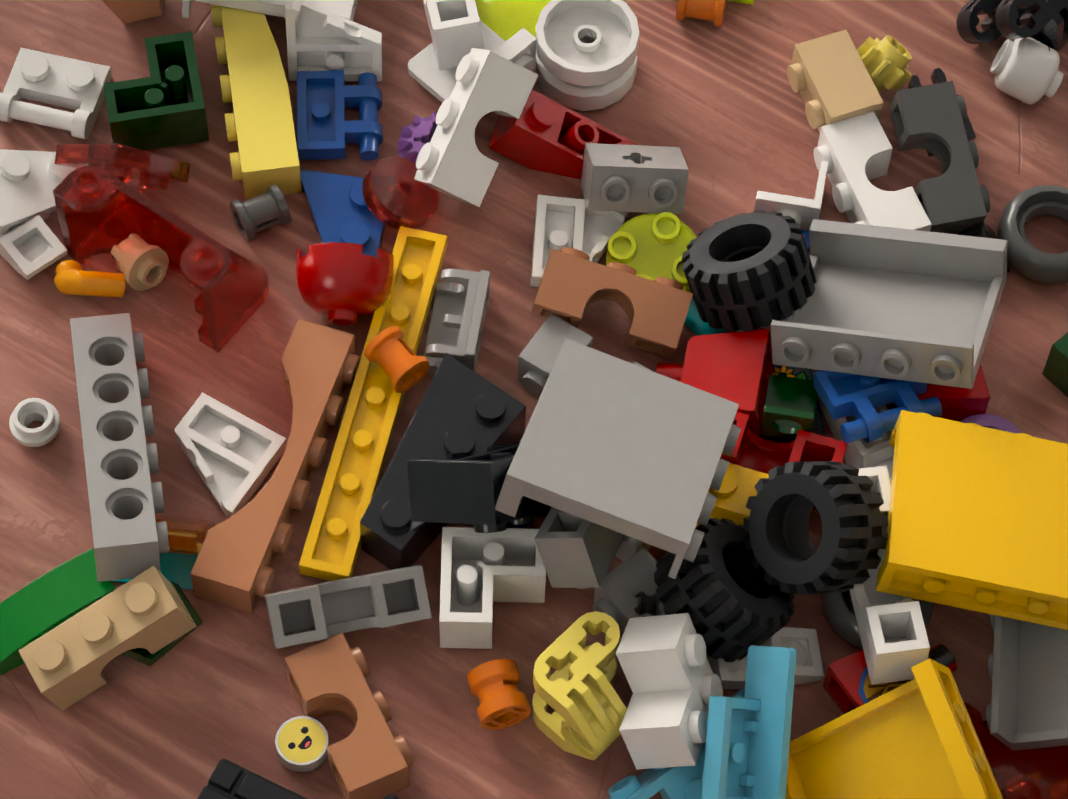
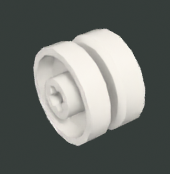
M551 0L541 10L535 38H537L536 74H538L537 83L547 97L567 108L580 111L598 110L619 102L632 88L637 70V51L640 33L637 17L627 3L622 0Z

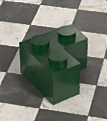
M192 32L144 38L150 77L103 84L115 155L210 141Z

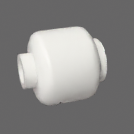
M1031 37L1015 39L1014 41L1007 39L999 49L990 68V72L995 74V86L997 89L1030 105L1038 102L1044 95L1051 98L1059 88L1064 73L1058 70L1060 64L1059 53Z

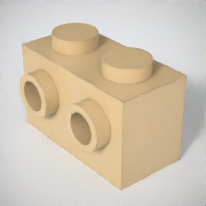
M847 30L794 45L792 62L787 67L788 81L795 93L800 92L805 102L806 117L812 129L818 128L820 132L822 126L874 111L880 122L884 102Z

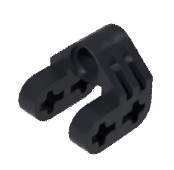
M970 0L958 13L956 21L957 30L960 37L970 44L993 42L1001 35L1009 39L1031 37L1059 53L1068 44V0ZM987 14L988 16L981 23L983 31H978L976 26L980 20L977 15Z

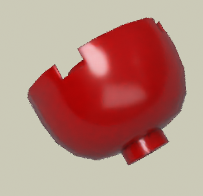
M316 243L308 245V255L301 249L297 250L296 280L300 295L304 303L313 311L327 315V322L339 326L357 324V317L370 315L383 306L391 292L394 256L384 249L377 248V257L363 254V244Z

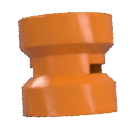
M504 658L488 661L478 665L467 674L466 680L470 693L479 698L477 715L481 727L484 729L499 730L511 727L522 722L531 714L527 695L517 687L520 682V673L514 660Z

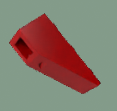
M532 89L519 119L498 114L489 148L529 169L581 179L585 143L638 144Z

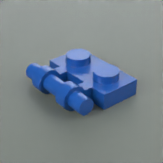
M344 70L297 71V151L299 160L346 159L345 143L358 144L360 146V158L365 161H373L378 158L379 145L383 142V127L378 122V110L382 107V91L377 87V76L369 72L359 75L358 85L345 86ZM345 108H356L359 111V120L345 121Z
M823 370L814 372L813 386L833 420L853 415L856 419L840 426L841 435L846 444L862 439L866 443L882 439L885 432L894 429L901 410L927 413L934 417L942 415L941 403L936 396L924 400H919L917 395L927 392V383ZM893 402L897 405V408L877 413L875 410L876 407Z

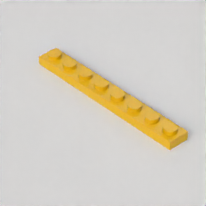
M400 226L392 252L394 256V271L391 292L383 306L377 309L373 315L299 562V573L301 575L328 581L352 577L361 547L360 521L379 485L405 392L397 393L391 387V378L378 363L369 362L364 355L365 349L370 341L381 331L388 327L398 326L404 333V341L415 354L417 353L446 253L447 235Z

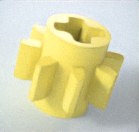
M886 35L881 41L879 38L874 40L869 36L857 49L879 93L885 87L889 91L892 88L898 91L912 76L907 70L909 67L907 64L912 59L911 54L899 41L889 35Z

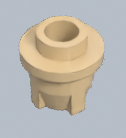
M130 234L127 239L123 240L119 245H114L111 250V254L117 262L116 267L124 273L125 281L134 290H148L158 285L164 279L169 265V258L167 253L159 246L149 245L137 234Z

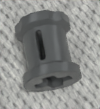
M276 184L267 187V192L242 203L237 199L230 202V210L234 222L246 242L254 240L255 233L279 223L287 225L292 222L289 207Z

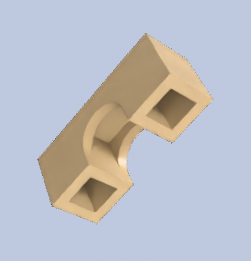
M152 566L19 650V653L41 694L64 711L107 683L102 670L116 656L136 648H144L151 654H154L197 626L173 584L155 566Z

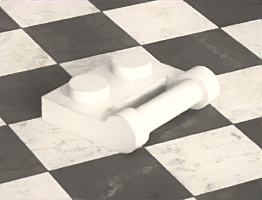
M20 48L3 93H0V121L11 123L13 119L71 131L73 137L88 139L105 98L103 84L110 83L112 80L111 68L105 65ZM21 99H27L31 101L55 105L59 107L73 109L76 111L75 113L45 106L35 105L31 103L22 102Z

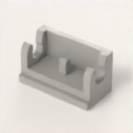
M461 269L442 270L441 280L445 282H437L423 355L430 362V369L427 373H436L445 353L476 372L490 300V271L481 270L480 272Z

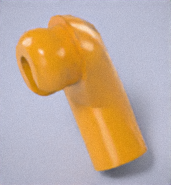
M74 260L62 261L55 268L54 284L65 295L122 298L124 295V273L83 271L81 265Z

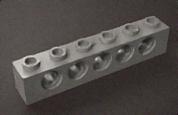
M130 313L71 318L70 326L97 581L135 578L152 566H155L161 572L159 554L169 553V541L166 521L156 522L155 513H164L161 482L151 483L150 474H159L156 443L146 444L145 436L154 435L152 406H141V399L150 398L147 368L137 369L136 362L145 361L142 332L132 333Z

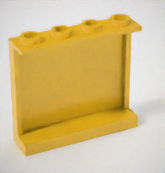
M901 410L889 439V446L894 447L887 527L888 540L885 556L877 573L876 591L1068 630V443L1036 438L1025 433H1012L992 429L976 423H963L934 417L922 412L915 413Z
M930 658L911 667L915 679L790 741L786 799H1003L950 668Z

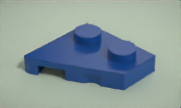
M301 170V188L306 195L311 209V217L315 229L320 235L321 242L363 244V254L377 257V248H381L392 195V181Z

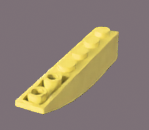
M211 4L213 28L223 27L224 36L215 37L218 65L228 64L229 74L220 75L223 103L232 102L234 113L225 114L228 142L238 141L239 152L230 153L233 181L243 180L245 199L267 192V187L275 184L279 187L282 194L302 192L289 87L279 50L265 14Z

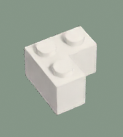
M442 527L439 617L440 648L492 649L493 602L545 603L546 570L534 539L539 529L506 528L505 531L477 533L474 527Z
M689 613L629 618L616 655L633 692L619 729L636 769L696 766L703 744L706 743L709 697L723 696L721 680L717 674H713L706 657L704 638L701 634L696 633Z

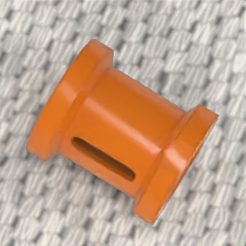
M678 0L676 20L684 21L686 17L713 21L714 26L722 27L727 0Z
M398 326L388 327L381 331L370 341L365 349V357L370 363H378L391 378V387L397 393L408 391L418 384L430 369V362L425 356H417L404 341V333Z

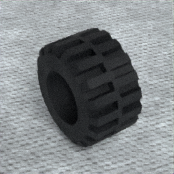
M754 211L752 213L734 215V217L716 222L712 227L700 232L698 238L691 240L687 245L688 250L682 255V267L691 293H693V299L701 320L708 322L709 327L714 329L723 328L726 332L743 330V332L752 331L756 328L771 326L772 320L779 321L793 315V311L802 308L807 303V298L813 295L815 291L814 284L817 283L799 223H796L795 219L789 215L783 216L781 212L772 211L765 213V211Z
M841 462L785 463V466H776L768 471L769 478H761L754 487L758 494L757 496H749L746 507L751 511L749 518H743V529L749 530V539L744 542L747 552L753 551L755 555L751 563L756 571H766L764 580L769 585L780 586V591L787 594L808 595L845 592L854 589V584H863L870 578L867 569H877L882 560L877 554L878 550L886 549L888 537L882 536V526H888L887 514L881 515L879 507L884 504L880 493L871 492L874 483L868 476H858V468L852 465H841ZM814 505L822 521V538L817 550L811 542L808 529L809 517Z
M709 518L706 526L699 524L695 528L705 533L694 562L683 559L676 579L668 577L676 554L666 552L656 564L657 570L654 572V582L658 586L656 594L658 600L664 606L663 610L666 615L689 613L696 633L701 634L704 638L706 654L716 660L722 658L725 662H734L737 659L740 661L747 657L748 648L751 645H762L788 624L791 620L790 616L794 614L795 606L792 602L794 594L781 592L780 586L769 585L764 580L766 571H756L751 563L755 555L753 551L747 552L744 542L749 539L748 529H743L741 524L737 526L729 519Z

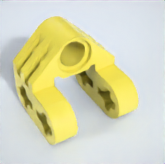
M589 612L579 617L538 657L533 670V685L536 691L533 694L531 708L533 722L540 731L563 751L589 760H596L621 735L619 729L627 710L613 688L617 668L615 656L620 641V629L614 618L603 612ZM601 631L606 634L605 646L598 642L585 646L586 632L594 636ZM552 666L556 671L550 676V667ZM548 705L555 710L552 714L547 712Z

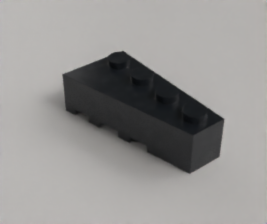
M445 353L360 521L362 550L390 570L412 566L442 532V527H446L449 523L411 521L407 460L420 457L448 460L447 453L464 451L466 457L486 453L487 447L519 442L525 433L526 406Z

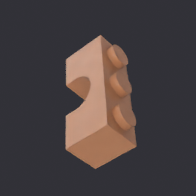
M563 247L561 251L551 248L530 315L547 320L552 313L578 328L583 312L588 305L598 300H610L619 304L625 310L629 319V329L624 345L664 358H672L677 349L693 293L684 291V286L681 283L669 278L656 277L655 281L637 276V271L634 268L622 263L610 262L608 266L589 261L590 256L578 249Z
M340 633L284 657L287 680L304 716L317 719L328 714H339L349 718L356 725L348 737L327 746L329 768L344 799H382L387 794L391 795L409 787L408 767L414 764L410 749L402 735L393 737L386 723L392 720L389 707L380 691L371 692L365 680L366 677L370 676L369 668L359 647L350 649L343 633Z

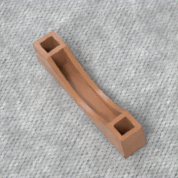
M298 318L281 358L283 383L292 404L291 432L284 455L271 479L253 500L232 517L209 529L190 573L194 596L253 614L259 597L265 598L264 594L270 593L275 577V569L271 567L277 553L284 554L289 546L293 532V525L289 524L295 509L302 511L307 502L310 491V481H307L312 467L319 468L324 460L328 440L324 437L329 425L336 426L338 424L345 398L341 395L346 383L353 385L361 356L356 355L354 334Z

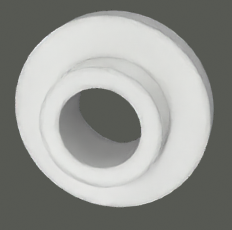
M28 398L21 401L13 410L9 420L12 436L20 444L29 447H39L51 442L57 436L61 425L57 409L49 402L40 398ZM34 421L44 423L38 428H27Z

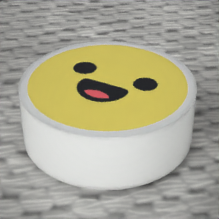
M297 716L284 722L278 729L275 738L276 752L280 762L286 768L295 772H309L322 765L328 756L327 746H329L328 733L322 723L308 716Z

